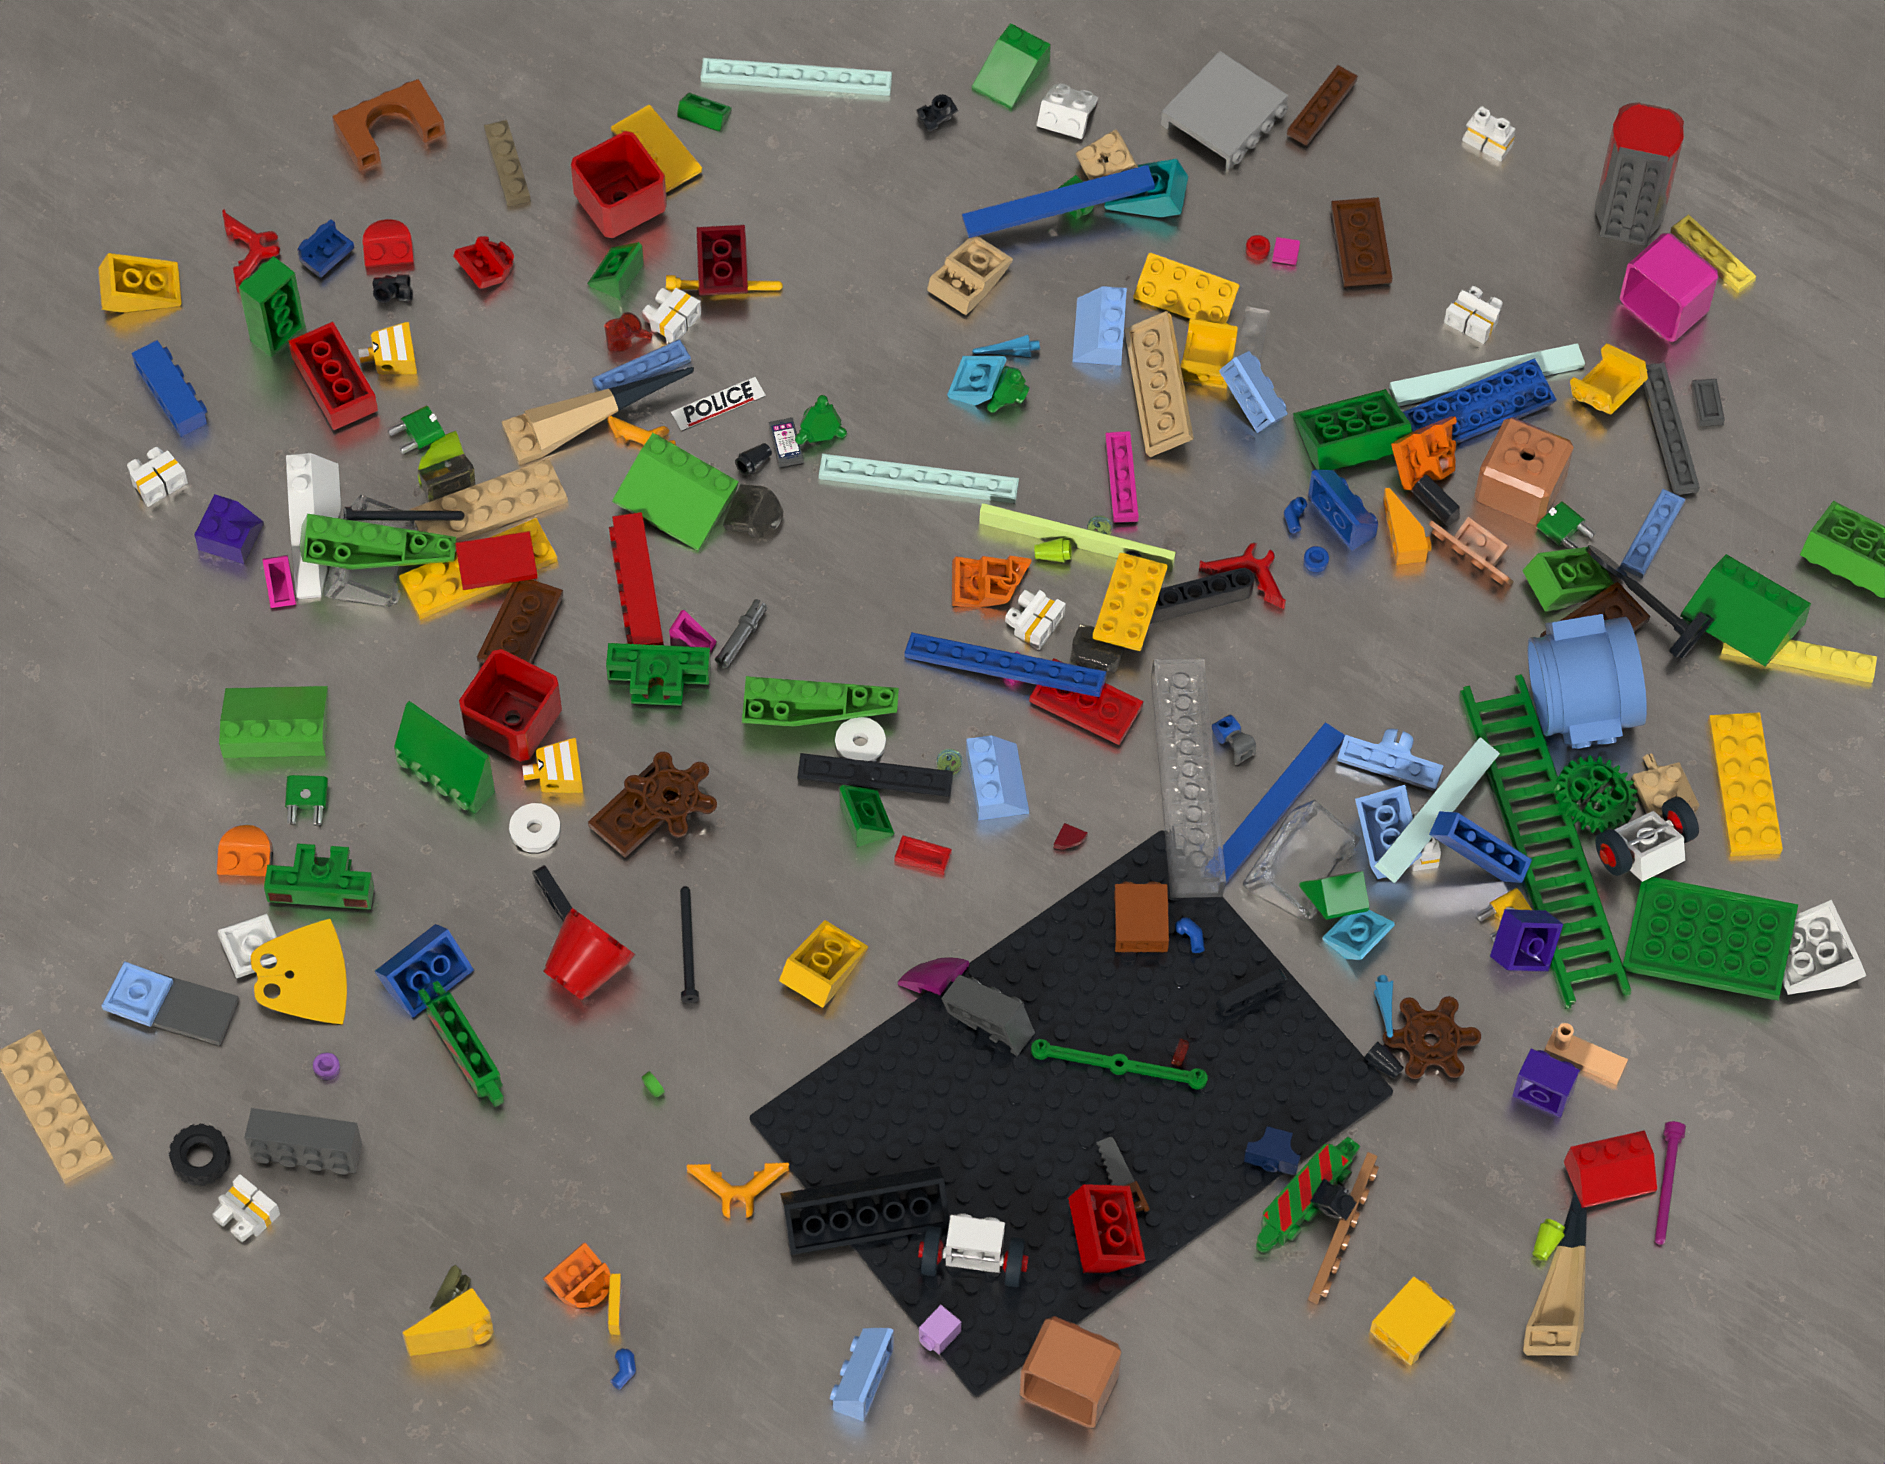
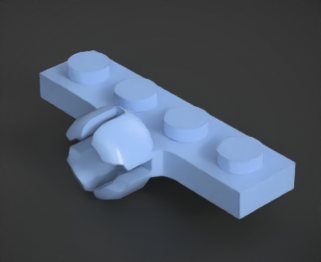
M1387 729L1379 744L1345 735L1337 761L1436 791L1444 765L1413 756L1410 752L1413 745V737L1403 731L1400 741L1397 743L1398 729Z

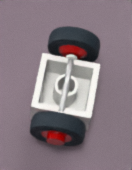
M1673 797L1662 805L1663 818L1652 811L1615 830L1608 829L1598 834L1595 839L1596 850L1605 868L1614 876L1622 875L1630 870L1643 882L1685 861L1684 843L1694 840L1699 835L1698 821L1690 805L1681 797Z
M968 1214L951 1215L947 1243L944 1250L941 1241L942 1228L927 1227L924 1242L920 1241L918 1257L922 1258L921 1274L935 1276L938 1263L942 1260L943 1255V1258H946V1266L999 1273L1000 1266L1003 1265L1005 1285L1019 1287L1022 1272L1027 1271L1028 1256L1024 1255L1025 1239L1011 1238L1009 1249L1003 1258L1005 1222H1000L998 1219L991 1217L976 1219Z

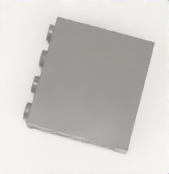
M1219 51L1162 110L1161 126L1168 130L1174 124L1226 159V169L1229 170L1235 163L1238 164L1249 148L1255 147L1263 133L1266 134L1271 130L1273 123L1278 117L1282 118L1288 110V95Z

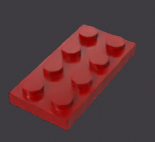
M1053 658V660H1052V661L1061 662V661H1059V660H1057V659H1055V658ZM1104 683L1100 697L1037 685L1029 699V702L1118 745L1121 744L1144 701L1107 683Z

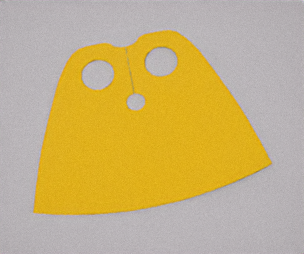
M331 919L319 921L288 932L262 944L252 952L251 967L256 972L258 978L254 985V994L256 1000L261 1005L310 1020L343 1025L347 999L346 969L341 945ZM264 954L274 955L277 959L276 966L270 969L264 968L260 963L261 957ZM286 971H293L294 977L291 979L286 978ZM270 983L280 987L279 996L273 999L266 997L263 992L264 987Z

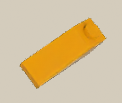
M1385 488L1383 506L1396 565L1426 562L1427 553L1431 551L1430 537L1425 536L1424 527L1390 488Z

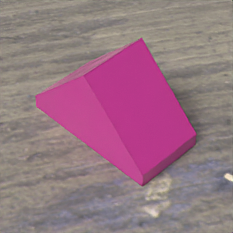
M288 555L264 558L263 566L270 607L295 605L294 586Z
M685 610L680 611L669 629L671 646L710 648L711 653L717 643Z

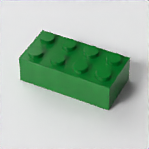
M273 256L269 261L262 263L251 277H247L242 281L239 286V292L250 341L270 357H273L289 340L306 327L295 272Z

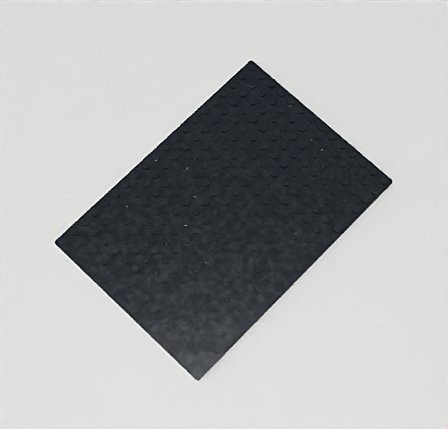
M1160 830L975 958L963 972L962 976L968 979L970 977L975 978L982 985L988 988L995 987L1002 994L1008 997L1015 996L1024 1003V1008L1035 1033L1018 1056L1011 1053V1047L1000 1039L997 1043L990 1040L992 1034L981 1027L974 1030L947 1012L942 997L953 984L950 981L941 995L930 991L926 992L756 1110L749 1118L750 1123L779 1159L784 1163H789V1171L804 1189L940 1166L944 1177L949 1219L951 1215L968 1214L976 1219L991 1217L998 1219L1000 1222H1005L1003 1258L1009 1249L1011 1238L1025 1239L1024 1255L1028 1256L1027 1271L1022 1272L1019 1287L1005 1285L1003 1265L1000 1266L999 1273L946 1266V1258H943V1255L942 1260L938 1263L935 1276L921 1274L922 1258L918 1257L920 1241L924 1242L926 1232L850 1245L918 1330L940 1305L961 1321V1332L940 1353V1357L973 1397H980L1024 1365L1045 1319L1055 1316L1069 1323L1079 1325L1286 1173L1269 1172L1264 1170L1262 1166L1244 1162L1248 1142H1257L1262 1139L1267 1126L1293 1133L1291 1148L1297 1155H1300V1164L1318 1151L1324 1144L1329 1143L1391 1098L1393 1089L1374 1067L1367 1064L1369 1061L1364 1058L1361 1052L1165 831ZM1122 882H1133L1135 884L1159 882L1167 884L1168 952H1115V884H1121ZM1183 917L1190 918L1202 929L1203 952L1193 953L1191 951L1190 937L1186 933L1179 934L1175 929V923L1178 920H1181ZM1281 969L1289 981L1283 989L1229 1016H1222L1216 1006V1002L1223 995L1274 970ZM1044 1039L1050 1045L1111 1057L1115 1054H1123L1128 1060L1185 1071L1202 1069L1206 1072L1208 1080L1205 1087L1194 1089L1185 1082L1132 1072L1116 1075L1111 1072L1110 1068L1053 1057H1047L1043 1060L1036 1059L1031 1053V1046L1035 1040ZM1117 1061L1115 1065L1121 1067L1123 1062ZM1113 1137L1134 1181H1137L1149 1206V1211L1136 1213L1146 1261L1109 1273H1083L1068 1197L1083 1184L1111 1185V1181L1108 1180L1109 1174L1106 1173L1107 1168L1103 1165L1104 1160L1101 1159L1100 1147L1096 1145V1142ZM1136 1195L1132 1196L1133 1203L1138 1201ZM949 1228L942 1229L941 1241L943 1243V1250L946 1247Z

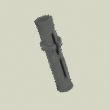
M755 599L746 614L739 618L738 626L718 656L715 657V661L719 665L723 661L722 667L728 668L750 633L755 632L758 627V621L768 609L764 602L759 607L761 601Z

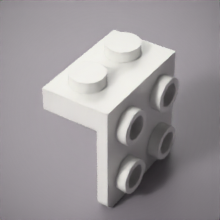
M1066 84L1053 85L1042 99L1037 126L1082 139L1085 134L1089 113L1097 104L1098 97L1087 90L1078 91L1071 89Z

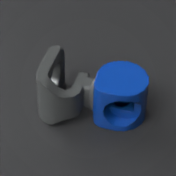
M1231 714L1212 724V730L1217 740L1221 744L1229 742L1230 746L1234 748V762L1236 765L1256 754L1254 738L1241 732L1240 724Z

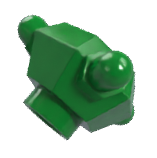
M1003 367L992 395V401L987 406L989 412L995 413L1006 403L1013 404L1017 402L1021 404L1027 396L1029 386L1025 385L1026 380L1018 368Z
M820 395L815 405L805 410L800 424L801 429L795 436L797 444L802 445L807 441L813 443L831 440L835 436L838 438L846 437L847 431L841 427L842 420L834 406L829 404L827 396Z

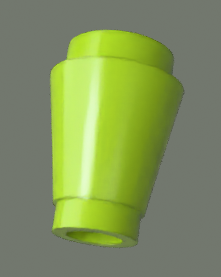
M1060 538L1035 544V559L1064 563L1066 560H1071L1070 540Z
M1545 1219L1544 1223H1540L1532 1255L1540 1260L1547 1261L1548 1257L1565 1236L1563 1233L1565 1227L1551 1219Z

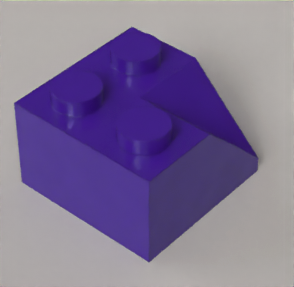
M214 494L194 534L197 548L200 551L245 564L264 525V521L238 501Z
M1504 909L1490 957L1506 970L1549 971L1563 923L1546 910Z
M1531 1048L1518 1074L1512 1096L1561 1118L1574 1092L1580 1070L1567 1061L1561 1062L1552 1058L1545 1051H1536Z

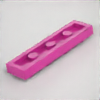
M1130 431L1105 433L1113 523L1138 522L1139 515Z

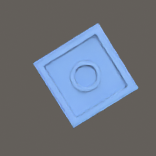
M124 961L102 1004V1009L151 1027L173 984V980L167 976Z

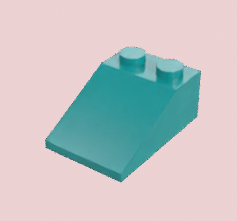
M1178 159L1139 164L1137 167L1149 166L1155 189L1108 201L1104 205L1107 210L1153 217L1179 215L1182 213L1188 175Z

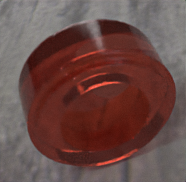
M1179 1039L1171 1060L1172 1064L1182 1065L1190 1044L1189 1041Z

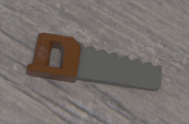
M1108 1137L1096 1142V1145L1100 1147L1101 1159L1104 1160L1103 1165L1107 1168L1106 1173L1109 1174L1108 1180L1111 1181V1185L1130 1186L1132 1196L1136 1195L1138 1201L1134 1202L1135 1212L1149 1211L1146 1199L1137 1181H1134L1114 1138Z

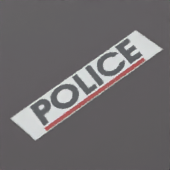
M753 377L676 409L671 413L682 431L766 395L756 377Z

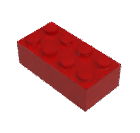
M330 322L288 341L291 356L333 431L378 411L375 393L334 322Z

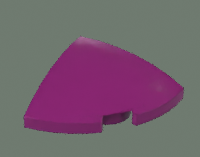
M943 957L918 964L898 980V985L918 993L925 989L941 995L950 981L954 982L959 975L963 974L969 965V961L960 958Z

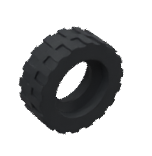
M199 1123V1125H189V1127L181 1129L180 1133L173 1137V1142L170 1143L169 1158L172 1168L177 1177H180L181 1181L185 1183H190L193 1186L212 1184L218 1178L220 1179L229 1168L228 1163H230L231 1157L225 1136L223 1137L222 1132L219 1129L216 1130L214 1126H207ZM197 1143H205L213 1150L211 1161L201 1167L193 1166L187 1160V1151Z

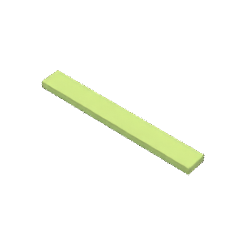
M982 504L980 508V524L1047 541L1064 538V540H1070L1071 547L1118 558L1119 553L1136 551L1144 559L1167 564V571L1172 572L1174 568L1175 551L988 504Z

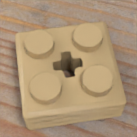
M1113 130L1076 152V156L1089 180L1138 168L1117 130Z

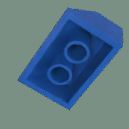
M1315 469L1312 471L1308 498L1347 546L1353 551L1375 538L1378 520L1373 513H1369L1365 509L1361 498L1351 492L1346 480L1343 477H1339L1334 470Z
M434 924L374 972L388 993L413 1018L426 1008L418 994V990L424 988L429 994L430 999L433 1000L438 997V994L433 989V982L438 980L445 992H447L474 971L449 930Z

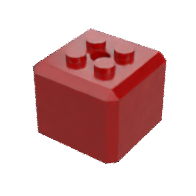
M624 131L573 157L571 172L574 195L605 237L615 238L665 212L667 206L665 175L633 132ZM618 197H623V199L619 200L618 202L614 201Z
M503 649L491 652L459 699L465 734L520 762L530 759L562 711L557 676ZM510 715L520 717L516 723H508L506 718Z

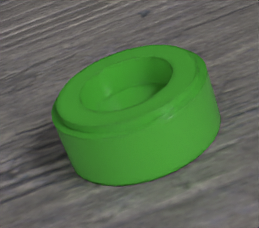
M650 1071L642 1076V1082L655 1098H658L665 1092Z

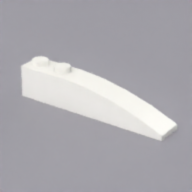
M312 453L286 455L296 600L322 597L328 568L326 565L302 562L300 553L301 526L307 513L333 518L340 516L339 465Z

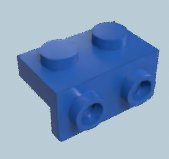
M330 219L327 223L320 225L311 237L303 240L297 251L300 263L321 278L355 247L354 242L336 229L335 222Z

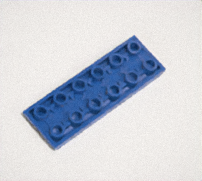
M1534 358L1408 409L1403 413L1411 423L1412 432L1445 418L1456 416V424L1452 425V440L1458 444L1501 426L1504 419L1511 417L1519 419L1552 405L1557 399Z

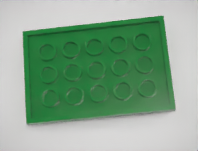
M1651 877L1643 882L1641 881L1622 967L1628 972L1779 1001L1798 904Z

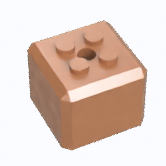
M1514 417L1504 419L1480 467L1475 491L1477 501L1532 525H1538L1540 520L1549 513L1567 477L1574 448L1571 441ZM1521 454L1529 458H1532V460H1524L1521 457Z
M1055 1316L1045 1319L1021 1370L1020 1395L1027 1401L1087 1427H1095L1119 1377L1121 1350L1118 1343Z

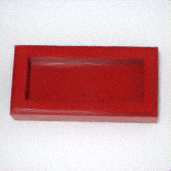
M902 835L895 854V861L944 875L952 849Z

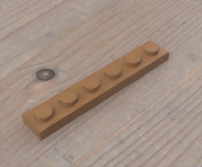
M1367 1152L1350 1194L1357 1204L1346 1221L1340 1219L1310 1291L1308 1301L1317 1305L1320 1297L1326 1298L1332 1282L1327 1281L1330 1273L1336 1274L1342 1260L1337 1258L1340 1249L1346 1250L1351 1238L1350 1235H1347V1231L1350 1226L1355 1228L1360 1216V1212H1357L1356 1209L1359 1203L1365 1204L1370 1191L1365 1188L1368 1180L1374 1182L1379 1169L1375 1165L1377 1155Z

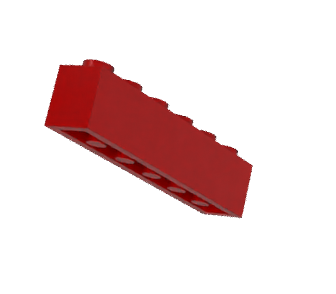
M642 512L612 516L613 526L609 527L611 542L616 541L617 548H612L614 563L619 562L620 569L616 570L618 585L623 584L624 591H619L621 606H626L627 612L623 613L624 627H630L631 633L626 635L627 644L664 646Z

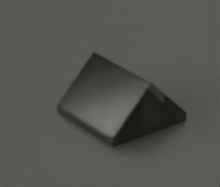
M465 454L417 470L427 502L475 485L474 467Z

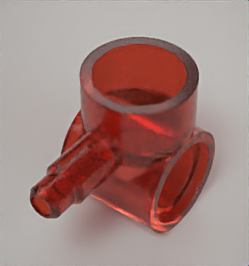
M625 312L619 318L609 320L604 325L607 346L611 352H624L632 346L631 340L634 337L641 339L652 338V332L642 329L639 318L630 312Z

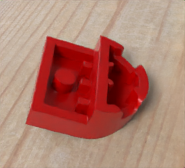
M385 219L376 221L367 227L363 235L365 268L414 264L412 238L405 224L398 220Z
M488 236L477 237L475 244L458 248L453 255L479 289L505 281L511 271L514 254L508 245L502 241L499 244L489 241Z

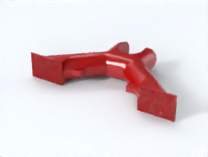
M223 209L222 214L226 234L228 236L233 235L234 239H241L249 245L250 252L244 260L238 261L239 266L233 267L236 289L240 293L239 286L242 281L250 277L262 259L276 257L280 254V247L262 246L265 243L276 241L278 236L274 231L256 233L227 214L225 209Z
M1250 543L1241 556L1209 562L1200 560L1199 571L1210 576L1239 568L1249 569L1256 575L1259 581L1257 589L1264 592V601L1270 602V604L1276 605L1279 608H1285L1286 599L1283 598L1269 570L1275 558V554L1271 549L1263 559H1256L1252 555L1256 550L1257 543Z

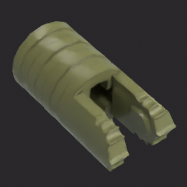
M456 1265L450 1268L430 1306L432 1312H435L466 1291L471 1278L466 1274L461 1275L462 1270Z

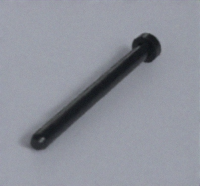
M344 507L343 519L352 521H461L465 517L462 511L352 510V507Z
M683 886L680 890L684 991L681 992V1001L684 1003H695L699 1001V992L695 990L691 890L688 886Z

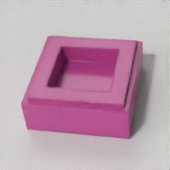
M1276 237L1272 262L1296 265L1300 240Z

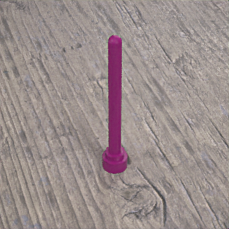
M1676 1121L1666 1122L1663 1135L1666 1137L1665 1140L1668 1144L1655 1233V1242L1658 1245H1663L1666 1241L1678 1143H1681L1682 1139L1685 1138L1686 1125Z

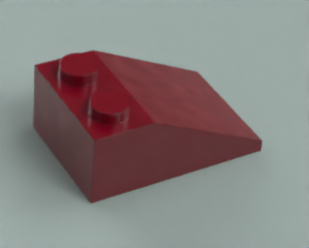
M745 225L696 227L699 296L748 293Z

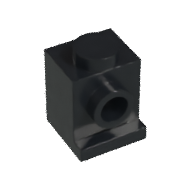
M1327 1179L1322 1180L1310 1200L1325 1215L1345 1221L1357 1204L1354 1198L1349 1195V1190L1338 1184L1334 1186Z

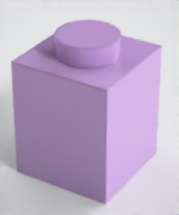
M940 1305L919 1327L920 1343L927 1350H934L940 1355L961 1332V1321Z

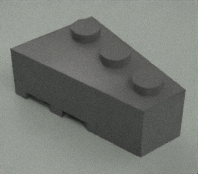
M959 975L942 997V1001L950 1015L974 1030L981 1027L992 1034L990 1040L995 1043L999 1039L1011 1047L1010 1052L1016 1056L1019 1055L1035 1033L1024 1008V1003L1015 996L1008 997L995 987L988 988L975 978L970 977L968 979Z

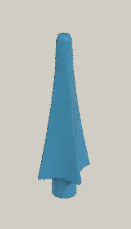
M1029 335L1010 341L974 348L972 352L974 354H1001L1031 358V351L1040 350L1039 340L1029 341Z
M1380 975L1377 977V981H1375L1376 990L1374 994L1384 1019L1387 1036L1391 1038L1393 1037V981L1388 982L1386 975Z

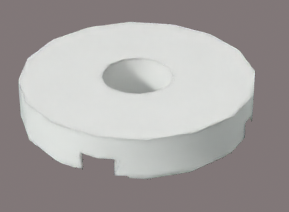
M859 717L849 719L842 723L836 731L835 747L838 755L842 758L875 762L885 751L886 737L884 730L877 722L870 718ZM862 737L868 742L864 746H857L853 741L856 738Z
M542 803L524 805L516 810L510 819L509 833L512 842L526 852L539 853L548 850L560 837L561 823L558 814L551 807ZM532 824H540L542 826L541 830L536 833L530 832L528 827Z

